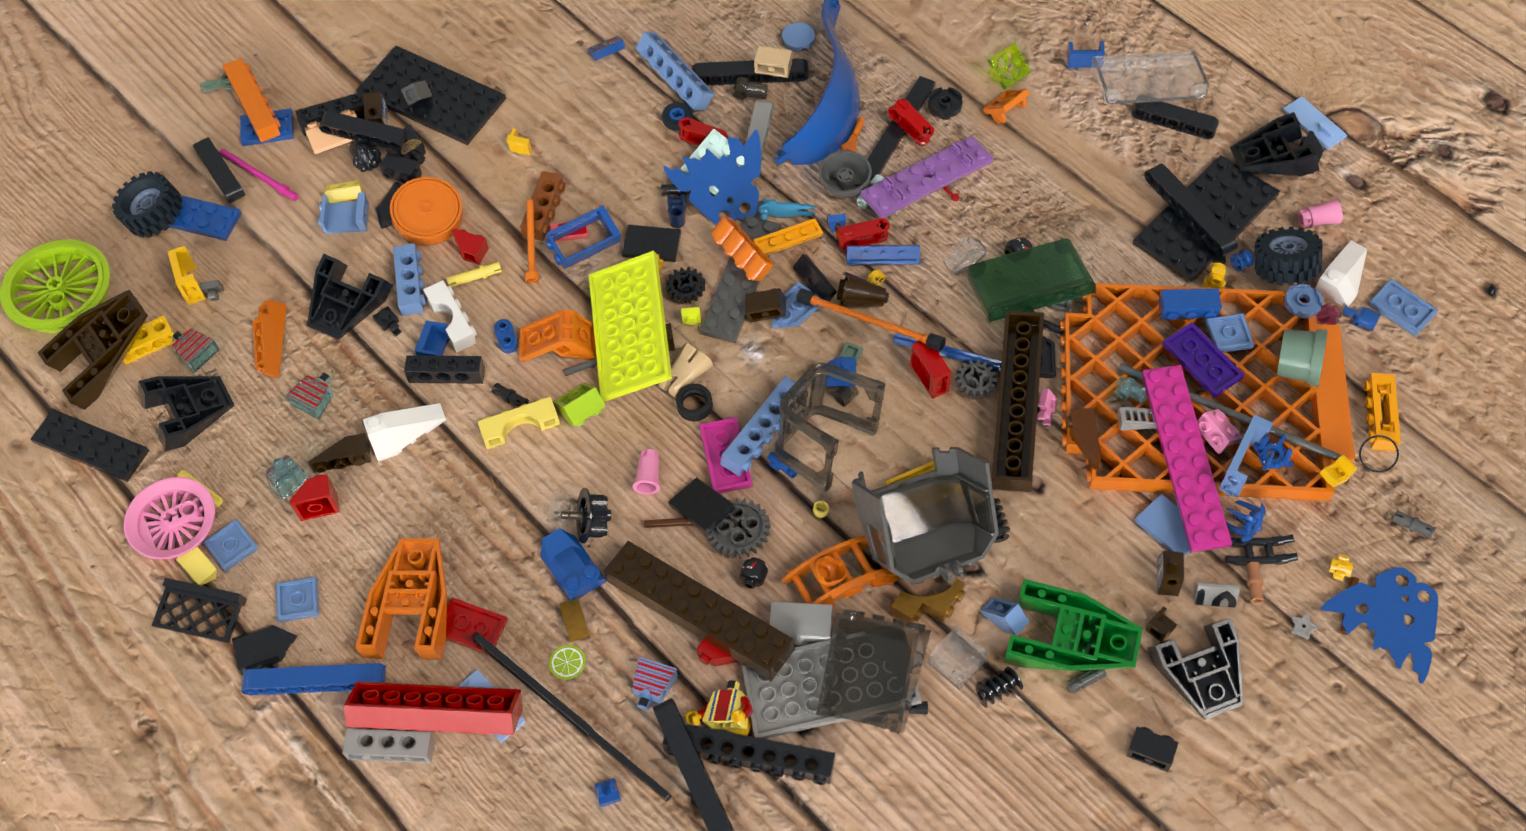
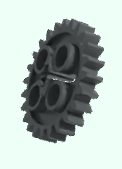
M736 498L735 503H733L736 509L708 533L707 537L708 541H711L712 548L716 547L717 553L722 551L724 557L730 553L732 559L735 554H738L741 559L744 553L747 557H750V551L756 554V547L763 549L762 542H768L767 536H770L771 525L769 516L766 515L765 509H761L760 504L754 506L753 500L747 504L746 498L739 503Z

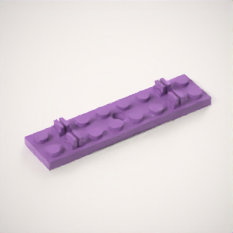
M970 136L960 142L953 143L952 146L890 177L887 176L886 179L883 178L882 181L862 190L860 196L880 218H885L954 181L993 163L994 158L973 136Z

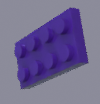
M1192 322L1165 339L1162 343V346L1213 398L1244 377V374Z

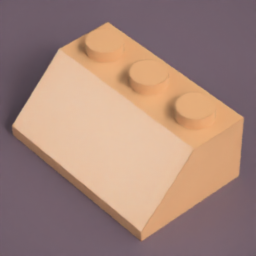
M345 110L340 113L357 117L354 110ZM317 121L307 124V127L304 128L315 154L353 141L323 133L319 130L320 122L317 123Z

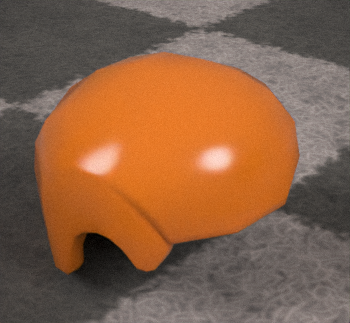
M831 555L819 558L814 564V576L824 586L837 585L847 575V567L842 559H834Z

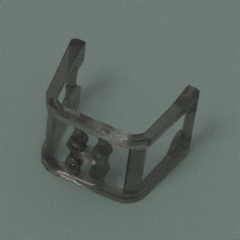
M819 363L811 366L780 401L779 432L774 448L778 460L823 492H827L832 486L834 474L831 472L833 458L837 454L839 440L815 427L807 420L811 416L821 415L874 436L878 430L886 384L828 363ZM827 375L864 388L869 400L875 402L872 418L867 417L863 419L823 405ZM812 381L809 406H807L806 401L809 394L807 385ZM798 430L824 447L826 451L824 468L820 471H814L784 450L786 443Z

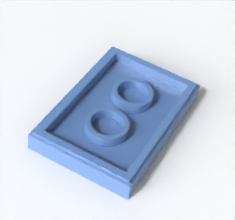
M1390 279L1368 303L1369 306L1415 337L1439 311L1393 279Z
M1160 494L1135 518L1134 522L1167 550L1183 552L1185 557L1190 552L1179 508L1163 494Z

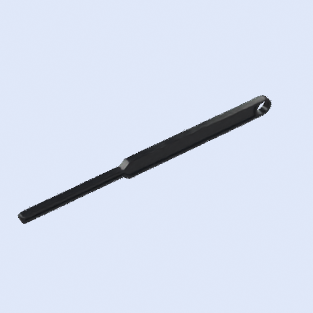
M475 632L471 636V639L478 647L586 737L597 743L662 799L668 801L672 797L668 791L595 732L588 723L481 634Z

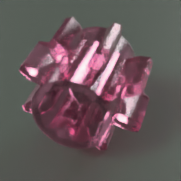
M1327 303L1322 306L1317 317L1321 324L1336 325L1339 323L1338 319L1341 318V311L1337 305L1331 306V303Z

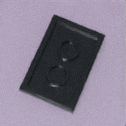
M628 224L622 257L635 258L654 250L656 254H659L660 260L676 262L681 229Z
M697 477L668 502L671 508L706 534L710 533L736 509L733 503Z

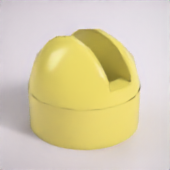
M825 501L815 502L813 506L814 515L818 518L827 516L829 512L828 503Z

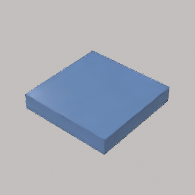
M1243 313L1206 319L1205 324L1211 341L1222 353L1254 347V342Z
M237 519L203 541L225 572L259 549Z
M317 577L276 583L277 621L279 623L319 616Z

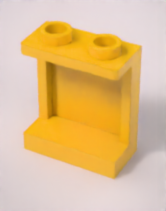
M186 246L167 251L176 285L187 304L190 305L205 300V294L201 291L194 274H187L190 271L196 270L197 266Z

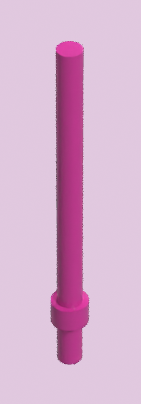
M224 148L220 150V155L277 189V192L281 195L288 196L294 201L299 198V195L291 191L287 185L278 183Z

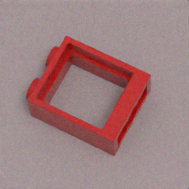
M917 340L912 344L910 365L931 398L934 399L949 392L952 372L938 351L926 347L925 343Z

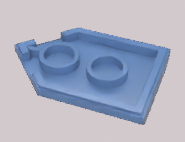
M797 282L784 294L786 297V317L774 318L772 320V328L798 327L820 307L818 305L810 307L796 301L797 293L801 288L809 290L802 283Z

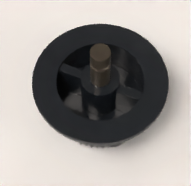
M582 488L578 497L577 512L561 511V519H576L580 543L585 544L589 537L602 538L607 536V521H611V510L607 507L608 498L604 495L590 494L587 488Z

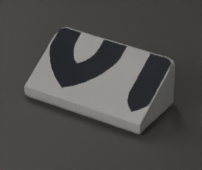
M1198 583L1194 590L1195 605L1235 608L1240 586Z

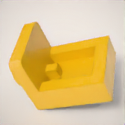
M513 128L507 136V144L510 151L530 155L532 151L530 140L519 137L517 128Z
M1342 455L1335 463L1323 468L1319 474L1328 484L1336 487L1346 482L1357 470V467L1345 455Z

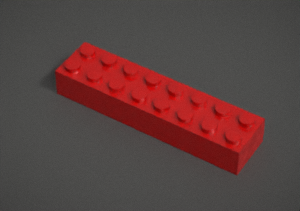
M356 682L343 705L346 727L459 732L462 734L480 733L483 735L500 734L503 736L514 735L523 711L521 689Z

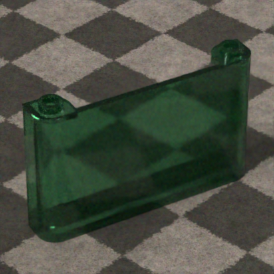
M1061 239L972 264L967 270L968 280L988 322L1005 318L1006 311L1028 312L1096 293V284L1070 239Z

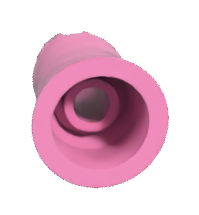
M1337 199L1298 211V222L1302 228L1340 224L1343 219L1342 208Z
M653 449L642 450L638 460L633 489L642 495H654L660 491L659 453Z

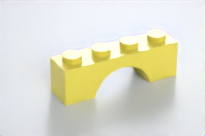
M551 397L541 398L536 402L524 404L519 408L510 411L506 410L498 415L485 417L477 421L487 449L506 443L509 431L520 424H533L542 431L560 425Z

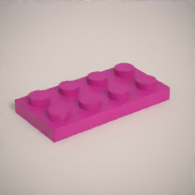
M737 417L699 424L713 490L720 494L753 487L749 470L747 472L744 471L739 477L720 465L722 454L740 433Z

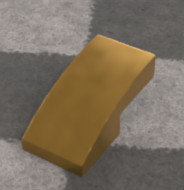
M579 598L559 603L570 642L589 637Z

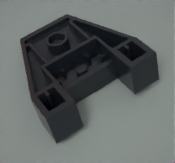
M1294 112L1274 119L1230 147L1240 171L1305 176L1320 170L1317 154L1311 144L1291 150L1288 144L1302 138L1300 122Z
M323 253L315 271L307 326L339 340L386 302L393 285L371 273L368 274L361 290L346 284L341 279L348 265Z
M157 376L138 381V395L144 408L148 409L164 405L171 418L169 421L159 423L158 437L165 452L186 446L234 406L220 376Z
M1231 618L1221 619L1203 626L1211 646L1183 657L1180 655L1175 639L1165 640L1147 647L1155 668L1204 720L1244 705L1239 637Z

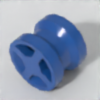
M1242 249L1239 251V254H1234L1230 257L1232 267L1240 272L1245 269V266L1253 265L1254 259L1247 249Z

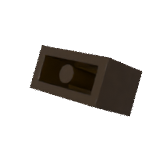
M781 288L745 294V314L750 322L786 317V297Z

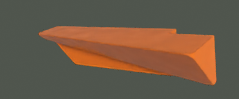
M267 299L258 307L259 316L252 321L255 369L264 372V375L279 377L286 304Z

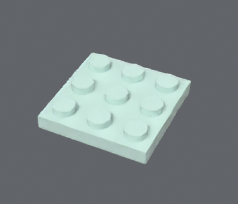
M713 129L690 156V159L702 160V157L706 154V149H709L718 159L722 155L729 157L728 139ZM737 157L735 160L736 165L743 167L744 157ZM684 163V165L680 168L683 173L690 174L686 164ZM709 186V192L713 196L718 195L719 190L715 186Z

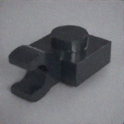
M388 306L373 315L374 321L383 331L390 329L395 336L402 333L397 324L399 322L398 317Z

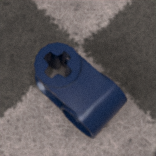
M682 194V196L672 197L667 195L670 225L674 228H681L686 222V195Z

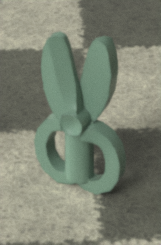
M226 73L217 80L206 81L200 84V87H205L201 89V92H210L218 88L233 90Z

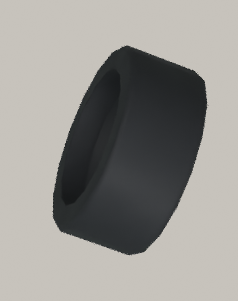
M689 384L681 388L677 393L676 404L678 413L682 418L696 422L705 419L711 413L713 407L712 396L705 386ZM699 395L705 398L706 403L698 410H689L684 407L683 401L689 396Z

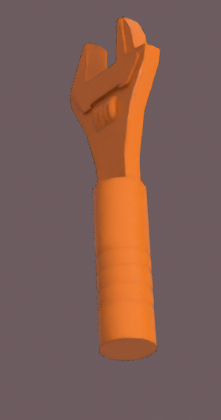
M863 117L858 118L850 139L840 146L842 151L857 152L856 140L865 122Z

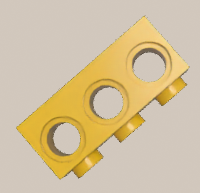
M165 315L143 324L132 348L123 360L125 365L177 341L172 337L174 331Z

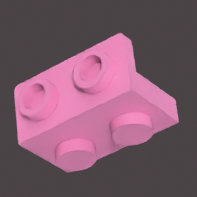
M1219 409L1205 412L1197 421L1201 435L1218 454L1222 453L1227 446L1237 444L1243 439L1239 430L1228 421L1226 415Z

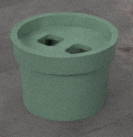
M1284 330L1277 376L1308 382L1307 385L1318 387L1328 330Z

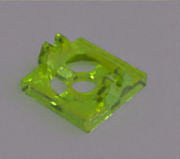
M1015 42L987 60L991 66L989 75L994 76L992 78L993 81L1000 82L1003 90L1009 88L1031 72ZM1002 56L1004 67L999 69L998 62ZM1008 61L1013 62V70L1007 68ZM1005 72L1011 73L1013 79H1007L1003 74Z

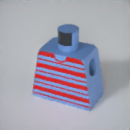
M639 657L632 688L634 695L640 697L636 706L642 710H648L652 701L659 704L662 703L678 677L677 669Z

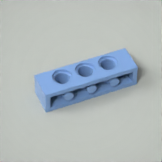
M415 243L393 247L400 312L402 316L424 313L423 305H426L425 294H422L425 286L423 279H421L423 268L421 264L419 265V261H422L421 252L416 249Z

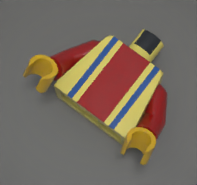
M729 680L726 690H715L711 699L699 711H689L685 717L687 724L693 722L694 725L698 726L700 721H702L710 729L747 730L748 717L753 713V707L750 699L739 690L740 683Z

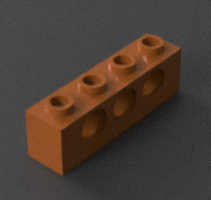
M541 172L531 198L534 202L535 240L543 241L546 233L550 230L549 224L551 220H554L556 206H559L561 193H564L566 188L562 174ZM527 210L520 226L522 236L527 238Z

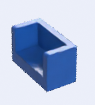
M1069 42L1067 49L1068 68L1102 67L1105 55L1104 42H1099L1098 50H1073V42Z
M426 320L414 351L416 356H443L449 340L445 330L448 325Z

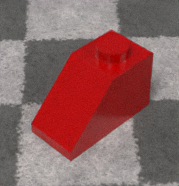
M705 639L697 647L698 659L705 665L711 664L715 667L738 662Z

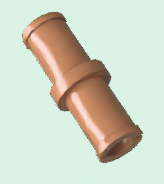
M1249 562L1246 564L1248 571V580L1246 582L1250 589V601L1253 604H1261L1264 602L1262 591L1264 581L1260 574V564L1258 562Z

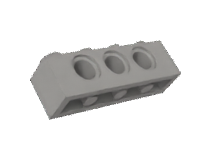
M354 727V729H347L343 755L347 760L431 763L435 738L429 731H392L376 728L375 730H367V728ZM368 740H373L370 746L364 747ZM394 741L392 746L385 747L387 742ZM409 742H415L411 748H406Z

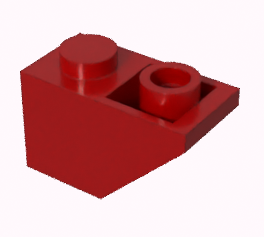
M453 228L452 232L463 260L480 265L489 249L486 238L481 235L468 233L466 230Z

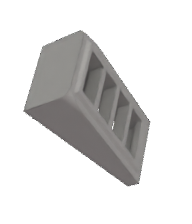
M1118 408L1117 417L1120 431L1156 428L1151 409ZM1148 415H1152L1153 422H1149Z

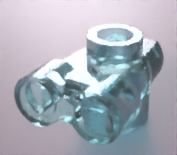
M1120 377L1116 383L1117 388L1114 392L1119 398L1127 400L1131 396L1141 404L1146 401L1145 387L1137 384L1131 377L1127 379Z

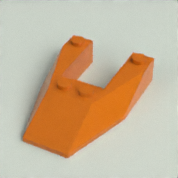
M400 538L368 593L355 647L363 658L384 659L394 614L421 615L414 650L422 659L442 660L446 642L447 590L439 538Z

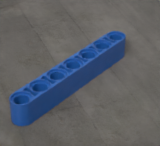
M379 663L248 669L243 673L241 692L246 695L352 691L356 682L385 683L386 666Z

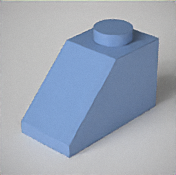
M992 597L980 609L981 613L1003 632L1013 635L1022 632L1024 627L1030 622L1018 603L997 597Z

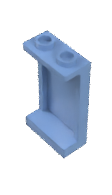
M1256 415L1253 416L1219 490H1222L1229 496H1239L1248 476L1238 472L1237 469L1249 444L1254 445L1255 442L1260 444L1263 438L1268 435L1273 425L1272 422Z

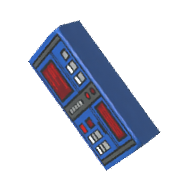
M615 36L588 48V51L596 61L624 49V40L619 36Z

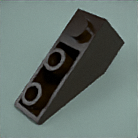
M365 433L346 436L308 461L313 473H323L327 470L343 469L353 465H364L371 462L370 444Z

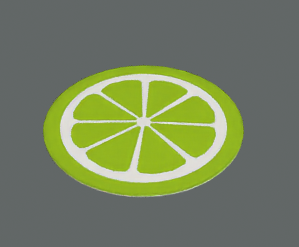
M563 645L557 648L549 659L550 671L554 676L563 680L573 679L580 675L586 664L583 651L574 645Z

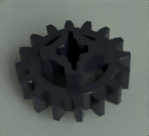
M680 267L679 272L674 270V275L669 274V280H666V291L669 293V298L674 297V302L681 300V304H684L685 301L691 304L692 299L698 301L697 296L702 297L703 291L706 290L705 278H703L702 273L697 274V269L690 271V267L687 270Z

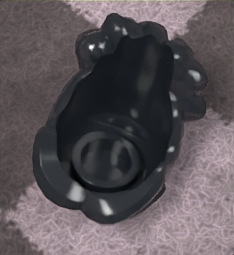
M354 140L350 144L349 151L353 157V165L360 169L361 172L371 171L382 162L380 158L381 152L377 146Z

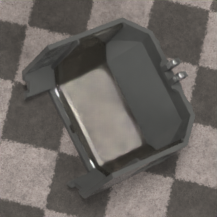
M939 447L932 448L935 470L872 491L866 488L862 471L858 474L859 478L852 481L856 510L872 558L911 584H919L925 579L941 575L944 580L950 581L952 580L951 571L957 577L963 576L962 566L973 565L977 561L984 559L999 535L989 463L959 447H950L949 451H940Z

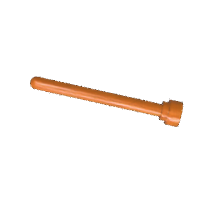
M528 199L526 201L528 269L525 273V282L536 283L540 280L539 273L535 269L534 202L532 199Z

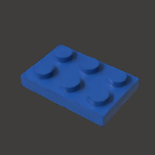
M292 109L273 111L275 114L273 118L277 117L281 127L278 129L281 135L264 142L259 140L248 116H240V142L242 146L294 139Z

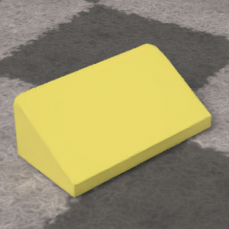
M361 180L327 185L325 194L330 203L355 200L358 198V193L362 192Z
M198 546L176 558V561L196 585H203L216 579L217 569Z

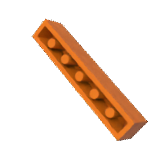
M242 58L222 65L259 140L264 142L281 135L278 129L281 127L277 117L273 118L275 114L271 106L267 107L269 103L266 96H261L263 91L259 84L256 85L257 80L254 74L250 75L252 71L249 64H244Z

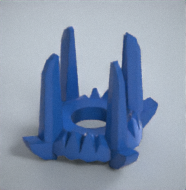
M1286 433L1282 435L1278 443H1269L1270 437L1265 436L1260 444L1255 442L1253 445L1258 452L1260 462L1264 465L1262 470L1266 471L1268 468L1278 469L1283 466L1292 467L1294 464L1290 462L1293 453L1292 449L1289 448L1286 452V449L1282 446ZM1275 451L1279 455L1277 459H1273Z
M1238 500L1235 503L1251 510L1249 512L1250 515L1227 508L1228 511L1235 514L1233 516L1245 524H1242L1244 526L1242 529L1227 522L1226 524L1228 529L1243 537L1241 539L1242 542H1247L1258 531L1262 530L1263 527L1261 525L1264 515H1266V508L1262 503L1260 507Z

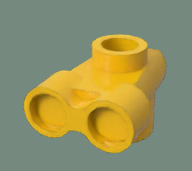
M1213 263L1211 265L1209 275L1203 280V288H1225L1226 266L1224 264Z

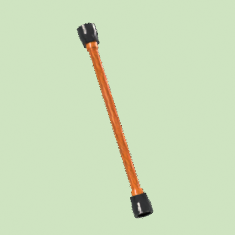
M803 288L797 293L796 301L810 307L812 305L822 306L922 341L927 345L926 347L939 352L944 349L946 338L934 333L929 335L921 334L844 306L842 307L815 296L814 292Z

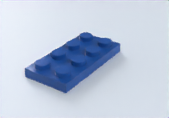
M180 195L183 198L181 202L183 207L178 209L180 215L179 217H174L175 223H169L168 227L227 241L242 214L240 209Z

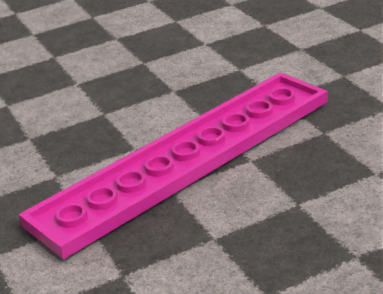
M1181 365L1143 370L1144 385L1190 552L1231 547L1232 541Z

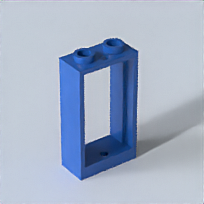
M603 205L547 232L545 243L549 250H553L556 263L558 265L561 264L563 269H566L621 242V233ZM600 220L610 237L565 259L555 241Z

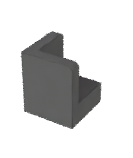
M425 80L412 83L401 89L408 106L432 96Z

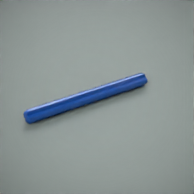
M895 333L893 343L910 348L917 341L900 333ZM944 346V349L939 352L943 357L969 363L970 360L973 363L980 360L982 365L984 362H987V368L992 366L993 370H1001L1002 360L949 346Z

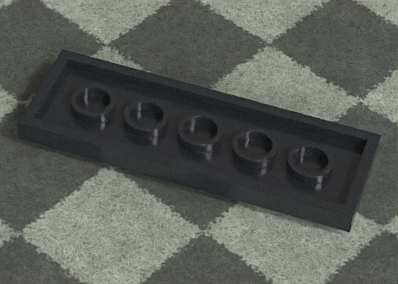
M54 409L51 410L30 439L37 445L126 482L129 481L149 452L145 446Z

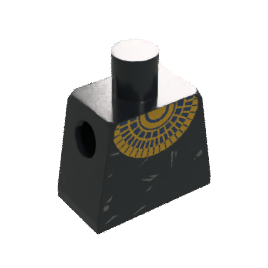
M408 125L403 129L406 131L407 136L402 150L385 149L387 153L390 152L392 154H399L407 159H414L421 165L425 161L423 156L426 153L424 144L412 126Z

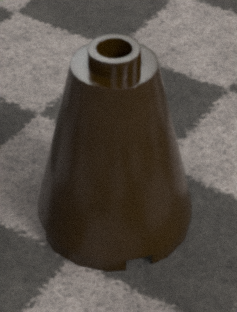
M843 272L842 275L845 278L844 280L840 279L837 292V300H840V306L846 308L883 307L884 303L887 304L889 293L886 292V288L848 272Z

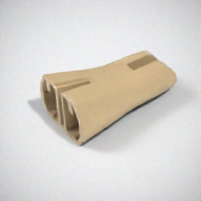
M685 343L671 365L672 379L659 383V387L664 391L669 389V394L676 397L681 388L691 384L713 367V362L707 355L701 351L697 352L695 347Z

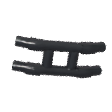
M1293 534L1269 538H1252L1247 542H1242V538L1233 537L1231 538V547H1244L1246 556H1225V563L1237 566H1246L1249 562L1280 565L1299 560L1297 552L1274 556L1273 546L1295 542ZM1252 546H1264L1266 556H1254Z

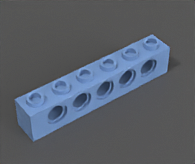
M644 31L636 46L640 55L650 63L652 68L658 71L660 77L669 83V86L679 94L680 98L689 104L692 110H706L715 93L656 32Z
M785 376L722 454L720 465L739 477L744 471L747 472L753 463L751 461L761 455L762 447L765 444L769 445L772 441L774 432L780 431L785 418L789 419L794 412L793 408L802 403L804 387Z

